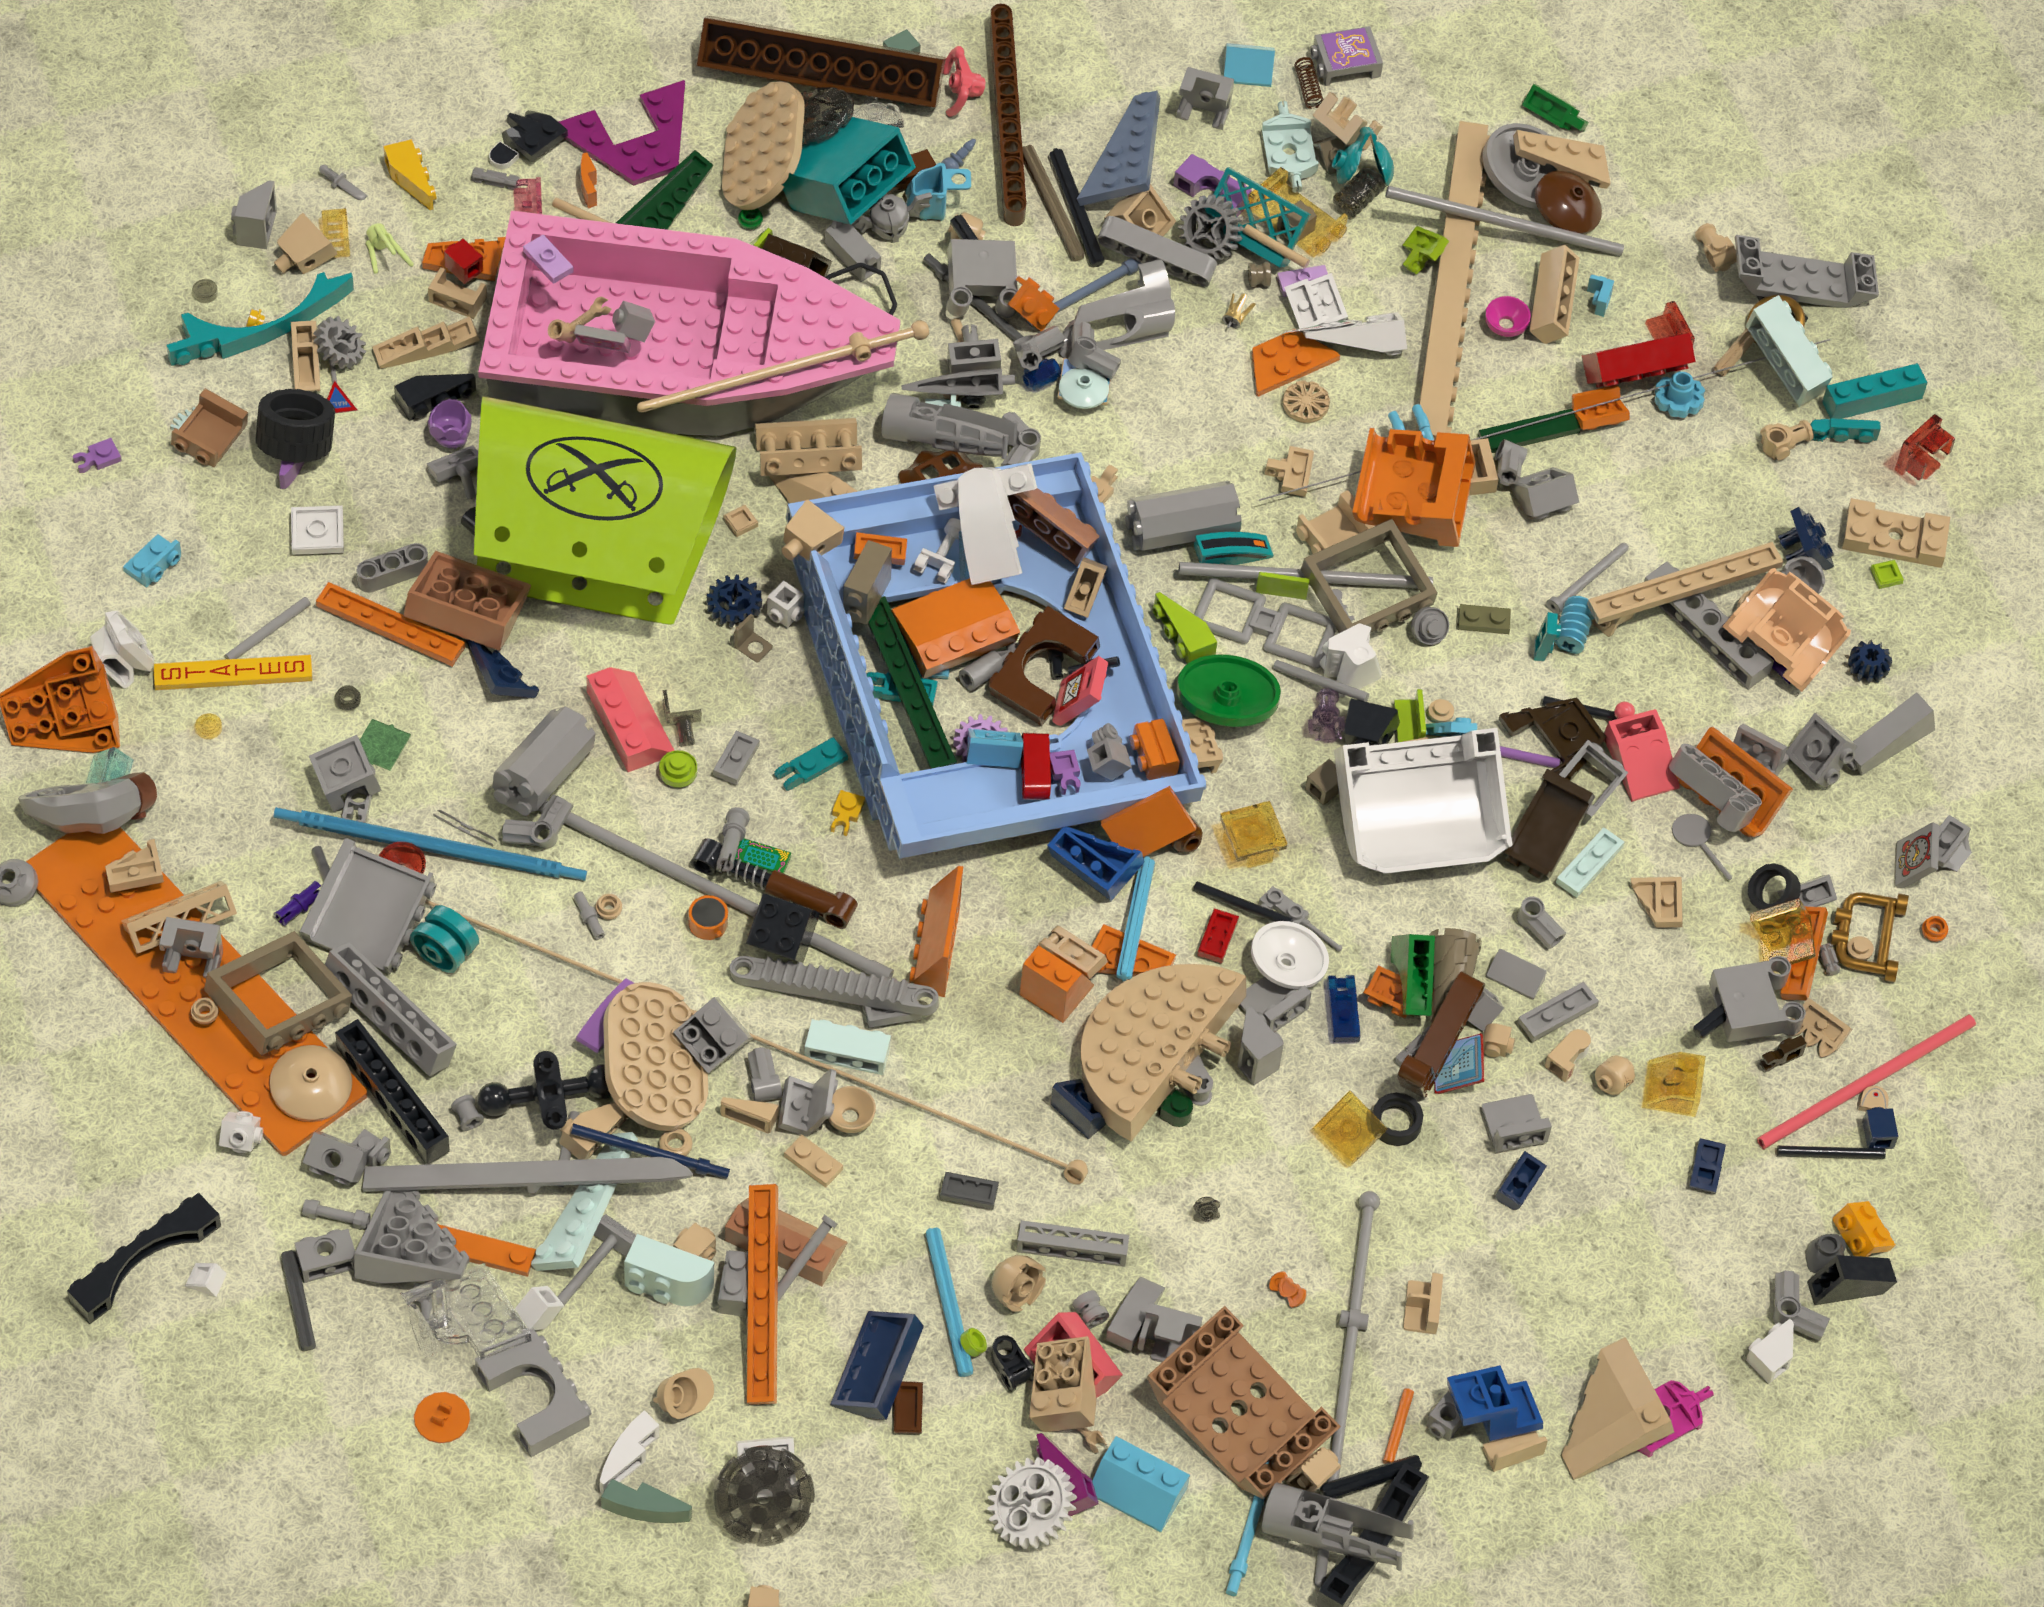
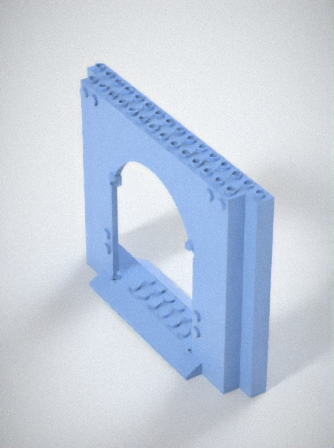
M1081 452L995 467L1003 470L1031 463L1037 488L1044 493L1052 495L1060 506L1073 511L1077 519L1084 524L1091 525L1097 534L1100 535L1095 546L1085 558L1108 566L1088 618L1064 609L1080 564L1078 567L1015 519V521H1012L1019 544L1016 550L1022 573L991 581L999 594L1005 590L1026 596L1046 607H1051L1099 636L1100 648L1092 659L1097 656L1103 659L1118 656L1120 660V666L1109 668L1106 671L1107 675L1103 684L1101 700L1082 712L1073 724L1059 736L1056 734L1049 735L1050 753L1075 750L1080 768V775L1077 778L1080 780L1081 785L1079 793L1075 792V788L1072 785H1067L1066 794L1062 795L1060 792L1061 779L1054 780L1051 772V793L1048 800L1022 799L1021 759L1019 768L975 765L964 762L900 774L887 737L888 727L886 720H882L880 716V702L878 698L874 699L872 693L874 691L871 677H867L865 672V658L860 656L858 651V637L856 634L853 635L851 631V616L849 613H845L843 607V587L857 562V559H853L856 532L907 539L905 565L892 564L891 580L882 597H886L887 602L926 596L933 591H939L970 578L963 538L955 539L945 557L955 562L954 570L946 584L937 580L940 569L927 564L923 573L914 570L916 566L914 565L923 548L934 553L937 552L947 535L944 528L949 519L956 518L960 520L959 506L939 510L934 485L958 480L964 473L809 500L845 528L842 543L821 556L816 550H813L810 553L809 561L799 554L792 560L804 594V617L872 821L879 819L889 851L897 850L899 859L1103 820L1168 786H1171L1182 804L1201 801L1203 790L1206 789L1205 777L1199 773L1197 755L1192 753L1190 749V737L1188 732L1183 730L1181 712L1176 710L1174 705V693L1172 689H1168L1166 684V671L1159 665V653L1157 648L1152 646L1150 628L1145 626L1143 621V609L1141 605H1137L1135 587L1129 583L1127 566L1125 563L1122 564L1120 559L1121 551L1119 544L1114 543L1112 525L1106 521L1105 506L1103 502H1099L1097 484L1092 482L1089 463L1084 461ZM805 501L787 505V524ZM1163 718L1180 761L1179 768L1174 776H1162L1158 779L1148 780L1145 771L1141 772L1139 770L1137 762L1139 755L1137 750H1132L1130 735L1133 734L1134 725L1147 721L1149 723L1152 720ZM1107 723L1113 725L1118 735L1122 738V745L1126 746L1132 766L1131 769L1113 780L1093 772L1087 749L1095 745L1092 733Z

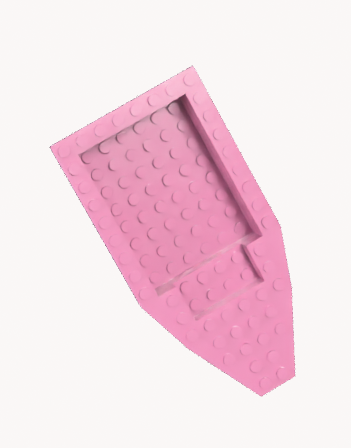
M511 211L478 375L479 378L487 380L491 398L671 434L721 436L755 427V424L771 423L851 384L867 373L894 367L897 342L871 349V357L862 362L858 361L851 354L646 412H639L637 405L640 402L846 346L850 343L849 337L856 332L863 333L867 339L897 332L900 329V320L809 268L736 238ZM543 234L574 268L573 273L554 284L523 252L524 245ZM598 297L608 299L607 302L603 303L602 307L607 306L612 310L607 315L595 317L584 326L617 332L612 318L615 310L619 309L623 301L650 309L655 320V324L645 343L627 337L631 343L629 353L580 344L577 338L572 343L559 342L549 337L548 326L556 319L571 323L589 310Z

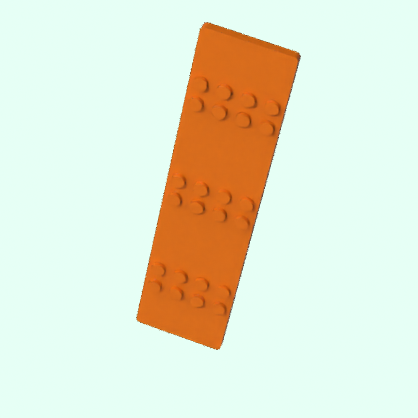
M121 827L103 834L90 831L67 833L26 862L35 869L38 875V887L36 890L38 894L237 1109L250 1112L255 1117H261L260 1127H263V1137L281 1156L289 1155L311 1139L314 1132L322 1131L367 1098V1089L351 1073L352 1090L349 1100L337 1114L316 1122L296 1120L282 1112L275 1104L270 1092V1075L279 1058L294 1048L306 1045L328 1048L313 1031L304 1034L298 1040H292L282 1045L278 1050L274 1049L261 1055L219 1006L218 1017L212 1023L199 1024L194 1021L191 1015L193 1004L200 998L212 1000L204 990L206 978L203 977L207 959L181 955L176 973L163 972L162 964L167 948H165V951H162L158 945L137 954L130 935L124 930L121 920L184 896V894L163 872L164 882L110 892L105 866L123 858L125 854L132 850L136 853L142 850ZM197 908L189 910L185 920L199 922L203 914ZM183 913L176 915V917L181 918ZM164 920V923L160 929L161 931H163L166 920ZM158 923L151 925V927L156 928ZM144 928L135 932L140 945L150 942L154 933L153 930ZM222 935L223 956L220 966L241 957ZM259 974L230 987L266 1029L297 1015ZM202 1011L200 1014H207L209 1011ZM308 1073L306 1076L308 1078H314L316 1075L314 1073Z

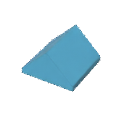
M1226 43L1224 77L1234 79L1235 84L1271 87L1275 48Z
M968 728L967 764L1019 768L1023 749V740L1020 733Z

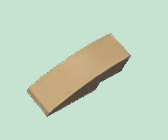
M316 321L291 322L295 389L311 392L321 391L318 345L314 343V340L317 338L314 335V332L317 330Z

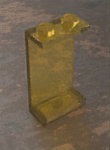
M1280 167L1260 185L1292 204L1301 200L1307 207L1309 206L1314 210L1317 215L1315 231L1298 241L1296 245L1312 257H1315L1320 252H1326L1334 239H1340L1346 233L1348 215L1343 213L1335 220L1300 193H1294L1292 188L1287 185L1288 171ZM1253 190L1249 194L1248 200L1250 204L1260 201L1257 190ZM1274 200L1266 202L1270 216L1281 213L1278 202ZM1262 204L1251 207L1254 214L1261 219L1265 218ZM1278 217L1271 219L1273 228L1276 230Z

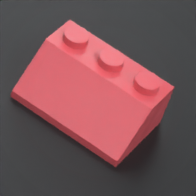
M1077 1312L1057 1313L1024 1348L1035 1364L1037 1343L1088 1336L1096 1398L1106 1393L1123 1376Z

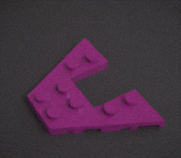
M685 80L640 94V101L657 130L655 132L614 145L596 111L592 110L559 121L568 130V136L565 139L572 146L580 148L583 153L587 152L593 160L609 167L610 171L622 176L625 181L633 186L667 175L679 165Z

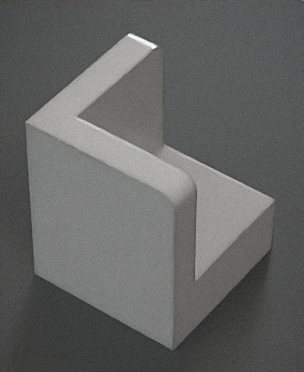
M1484 987L1468 1021L1484 1031L1485 1026L1491 1024L1504 1007L1499 998Z

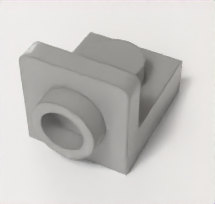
M366 1129L351 1143L371 1151L368 1154L367 1166H377L379 1163L384 1164L391 1154L390 1139L384 1136L381 1140Z

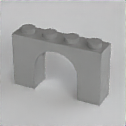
M534 1328L475 1358L476 1372L489 1392L521 1376L539 1377L552 1387L555 1393L552 1402L544 1410L517 1424V1436L530 1457L589 1427V1416L592 1415L586 1401H580L576 1395L578 1392L574 1382L570 1378L566 1379L562 1372L564 1370L557 1357L552 1358L548 1351L550 1348L543 1335L538 1336Z

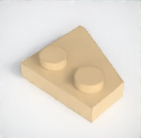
M155 839L147 841V847L136 853L132 850L125 854L123 858L105 866L110 892L164 882Z
M1682 877L1631 878V887L1656 928L1683 927Z

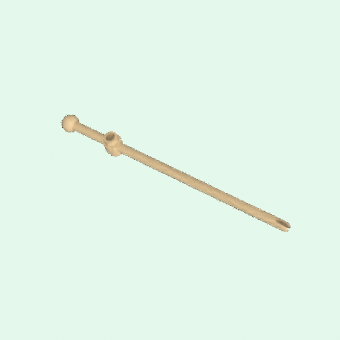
M918 320L911 325V328L871 339L864 337L861 332H856L849 337V345L640 402L637 405V410L639 412H646L851 354L860 362L866 361L871 357L870 351L873 348L913 337L917 340L926 339L929 335V328L925 321Z

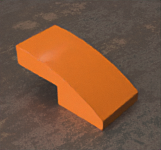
M586 152L582 154L581 188L585 203L588 208L597 206V191L594 185H597V170Z

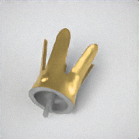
M1232 293L1229 309L1222 318L1223 322L1228 325L1227 328L1230 326L1235 329L1239 328L1245 316L1255 307L1256 304L1252 303L1240 313L1247 297L1245 293L1239 297L1236 303H1233L1235 294Z

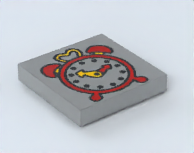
M576 325L574 334L580 344L626 353L630 352L631 343L625 333Z
M1932 822L1897 841L1895 886L1905 888L1938 870L1940 825Z

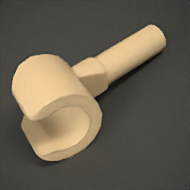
M1085 1427L1076 1428L1084 1435L1092 1452H1099L1095 1445L1097 1443L1107 1445L1100 1431H1090Z

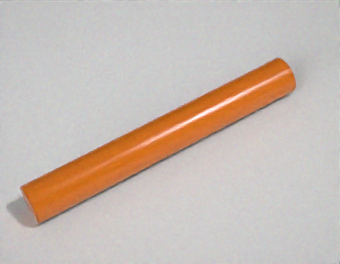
M1405 1388L1403 1390L1383 1458V1464L1395 1460L1414 1395V1391Z

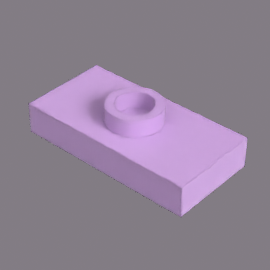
M544 234L523 246V252L553 284L574 272L571 263Z
M1321 265L1277 273V280L1283 297H1287L1284 287L1304 279H1308V281L1327 275L1328 272L1326 266Z

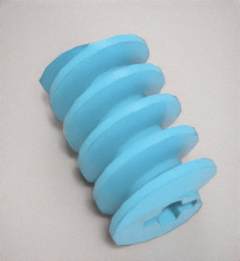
M1582 596L1569 597L1565 601L1562 610V616L1559 620L1561 625L1560 637L1558 640L1555 639L1554 642L1560 649L1569 653L1578 654L1583 652L1584 644L1587 641L1586 636L1589 635V628L1594 617L1587 606V598Z

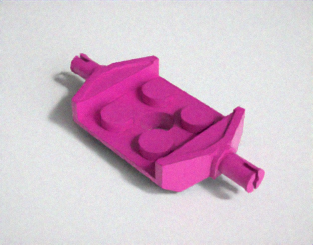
M1670 1380L1657 1387L1655 1391L1669 1415L1674 1433L1637 1451L1647 1457H1651L1657 1449L1695 1428L1697 1430L1701 1429L1703 1417L1700 1403L1714 1396L1709 1386L1696 1393L1674 1380Z

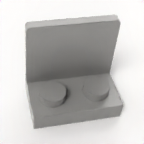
M1264 976L1246 989V997L1239 1006L1245 1013L1246 1008L1252 1006L1256 1012H1260L1265 1017L1267 1025L1274 1032L1309 1009L1311 991L1305 985L1297 991L1285 988L1271 982Z
M1532 1094L1482 1104L1481 1109L1496 1153L1548 1142L1552 1126L1549 1118L1541 1119Z

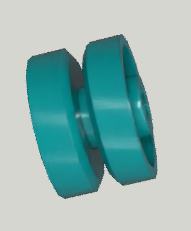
M436 905L425 917V922H421L410 934V941L419 955L446 973H454L465 961V956H469L479 945V937L472 925L459 913L443 905Z

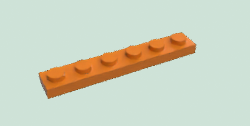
M330 582L327 583L316 599V607L452 667L465 649V642L421 622L404 617L403 614Z

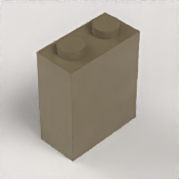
M870 540L867 541L843 587V607L845 613L850 614L853 622H860L866 625L891 580L892 548Z

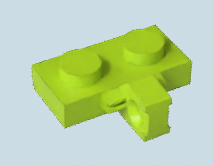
M1416 226L1403 244L1406 249L1411 251L1403 265L1412 273L1418 274L1428 259L1437 260L1444 252L1449 240L1442 235Z

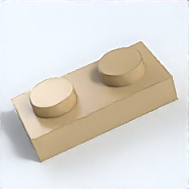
M802 1134L784 1152L786 1159L825 1188L843 1170V1165Z

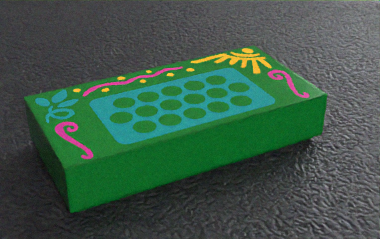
M744 838L739 842L735 860L741 859V862L745 864L749 862L750 866L753 867L758 865V869L762 871L766 869V872L770 874L774 870L785 874L791 859V852Z

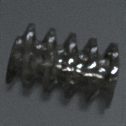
M1370 168L1361 169L1333 196V203L1337 212L1347 219H1354L1362 209L1367 207L1368 203L1373 201L1374 197L1380 194V191L1386 188L1384 179Z

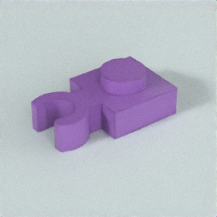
M112 438L87 446L89 453L79 452L73 455L74 463L79 461L85 462L78 466L79 473L87 472L93 465H96L97 469L100 470L122 461Z
M1075 750L1050 753L1052 776L1054 780L1061 779V794H1066L1067 785H1072L1075 788V792L1079 793L1081 783L1077 777L1080 775V768Z

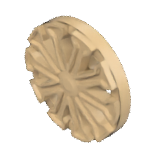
M1298 381L1288 386L1284 393L1283 408L1296 421L1303 423L1316 422L1322 419L1329 410L1330 398L1328 392L1313 381Z

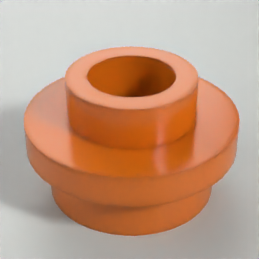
M1932 916L1926 919L1922 925V933L1928 940L1942 941L1948 934V925L1942 917ZM1931 928H1937L1939 932L1933 931Z

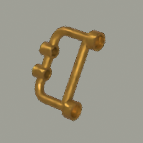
M1864 892L1850 894L1844 900L1842 908L1836 909L1834 923L1839 924V930H1833L1831 944L1836 946L1838 961L1847 968L1885 975V981L1895 982L1899 961L1888 960L1895 914L1905 916L1909 895L1898 893L1897 898ZM1856 903L1885 907L1877 963L1853 959L1846 954L1853 906Z

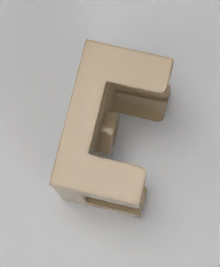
M1329 92L1313 116L1345 144L1351 145L1357 140L1360 129L1366 127L1368 122L1359 115H1354L1350 121L1348 120L1357 107V104L1348 97H1344L1332 112L1331 109L1337 103L1338 98L1334 93ZM1373 120L1369 125L1376 136L1383 128L1376 120ZM1370 136L1363 147L1364 150L1371 144Z

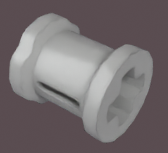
M472 1095L461 1096L451 1104L452 1111L456 1112L459 1116L461 1129L465 1131L477 1128L484 1122L482 1114H479L474 1106L475 1099Z

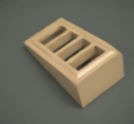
M725 1097L722 1098L720 1106L721 1116L767 1134L771 1132L779 1112V1105Z

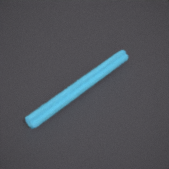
M1149 856L1144 857L1145 862L1138 869L1116 974L1117 978L1122 979L1123 982L1131 979L1133 975L1155 867V861L1150 859Z
M937 1227L926 1230V1239L958 1375L960 1377L971 1376L973 1374V1366L970 1355L963 1349L960 1341L964 1328L941 1230Z

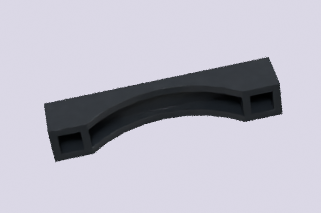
M199 1192L192 1198L184 1199L177 1209L171 1213L164 1214L157 1224L149 1230L141 1231L135 1240L127 1246L118 1248L114 1255L106 1262L98 1263L91 1273L83 1279L75 1280L67 1290L69 1303L89 1324L93 1323L112 1308L115 1295L122 1281L137 1264L153 1253L167 1247L184 1243H200L221 1227L220 1214Z
M1405 1462L1390 1484L1375 1512L1405 1522L1425 1493L1429 1476ZM1364 1529L1359 1538L1389 1547L1395 1536ZM1345 1556L1320 1588L1316 1606L1349 1607L1378 1562Z

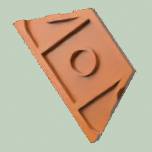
M1300 331L1286 332L1252 348L1256 395L1259 397L1340 360V354L1314 339L1306 338Z

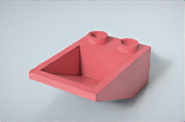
M1626 701L1618 703L1614 709L1617 719L1608 721L1604 732L1606 735L1605 743L1612 759L1619 761L1623 765L1624 770L1628 772L1622 782L1631 802L1679 789L1678 778L1669 769L1673 758L1666 730L1657 710L1654 709L1635 714L1634 706Z

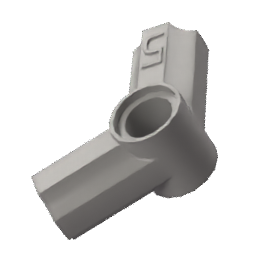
M1082 321L1080 324L1074 325L1071 331L1072 352L1069 356V362L1076 368H1090L1112 380L1121 364V359L1098 348V344L1094 340V330L1091 328L1090 323Z
M1052 326L1038 334L1021 337L1015 340L1013 345L1022 368L1032 371L1038 369L1042 356L1063 347L1065 339L1058 327Z
M1009 411L1004 414L1002 419L1012 423L1017 421L1018 426L1016 445L1011 449L1001 466L1032 461L1040 453V433L1036 429L1029 428L1015 412Z
M553 794L538 821L506 819L502 831L503 842L539 846L543 849L553 847L558 840L559 831L574 806L565 799ZM542 830H550L549 836L546 839H538V835Z
M1786 1270L1776 1273L1775 1311L1773 1314L1775 1324H1783L1788 1319H1791L1794 1322V1330L1820 1341L1830 1318L1801 1306L1799 1302L1798 1274L1794 1273V1271ZM1783 1310L1789 1311L1792 1315H1787V1314L1783 1313L1782 1311H1783Z

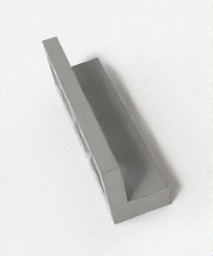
M1021 1220L1017 1252L1125 1267L1129 1235ZM1025 1229L1037 1230L1039 1233L1025 1232ZM1055 1234H1064L1066 1237L1055 1236ZM1083 1237H1089V1238H1092L1093 1241H1092V1240H1085V1239H1082V1238H1083ZM1110 1241H1119V1242H1123V1245H1121V1244H1114V1243H1108V1242H1110Z

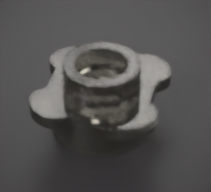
M1212 1197L1198 1199L1193 1205L1195 1210L1194 1221L1209 1222L1219 1219L1220 1213L1218 1208L1220 1207V1202Z

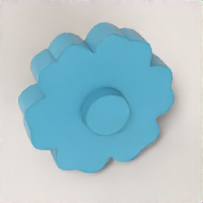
M1677 372L1671 378H1661L1660 382L1656 384V388L1669 384V386L1655 390L1654 401L1661 411H1669L1670 416L1685 418L1688 413L1697 414L1703 408L1705 389L1699 381L1693 380L1689 373Z

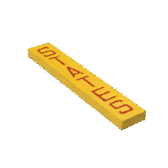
M311 655L154 664L155 690L312 681Z

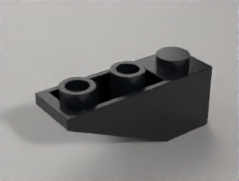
M473 373L415 376L394 386L395 400L409 421L415 418L420 419L425 417L442 401L448 399L457 400L472 395L476 391V377Z

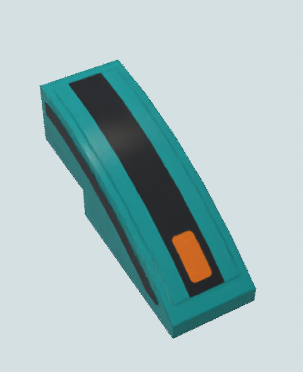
M1217 532L1195 536L1194 549L1199 563L1240 565L1274 557L1267 535L1249 532Z

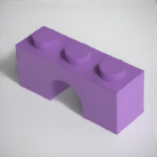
M1191 154L1175 171L1173 186L1191 197H1194L1202 190H1212L1215 192L1224 171L1218 170L1206 160ZM1229 177L1227 181L1229 192L1239 190L1238 181ZM1251 189L1246 190L1249 203L1251 199ZM1241 192L1230 195L1234 208L1245 206ZM1244 210L1238 211L1236 217H1238Z

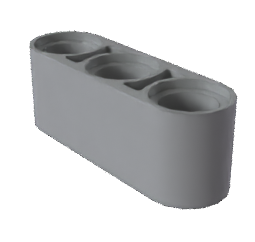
M414 543L362 561L356 569L358 587L363 592L371 593L419 576L428 563L427 548L422 544Z

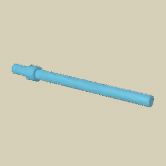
M1254 1495L1236 1559L1232 1561L1229 1569L1231 1576L1226 1593L1230 1596L1237 1595L1241 1579L1246 1575L1248 1568L1246 1562L1265 1498L1262 1499Z

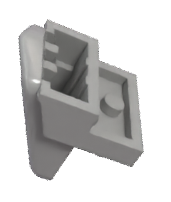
M1744 723L1738 727L1734 743L1778 776L1789 760V756L1785 754L1787 746Z

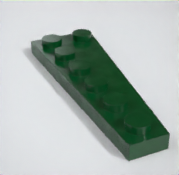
M694 150L622 216L616 224L668 230L711 172L713 164Z

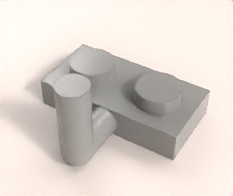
M473 445L427 463L429 473L437 482L447 481L453 478V476L459 475L462 479L466 498L473 499L476 497L471 473L469 472L478 467V450Z

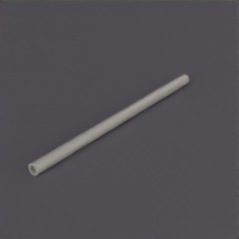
M1389 185L1386 190V198L1617 256H1622L1624 244Z
M1179 562L1178 568L1179 575L1258 579L1259 572L1305 578L1301 569L1193 562ZM1321 571L1327 583L1418 589L1411 575ZM1428 576L1431 583L1433 584V577Z

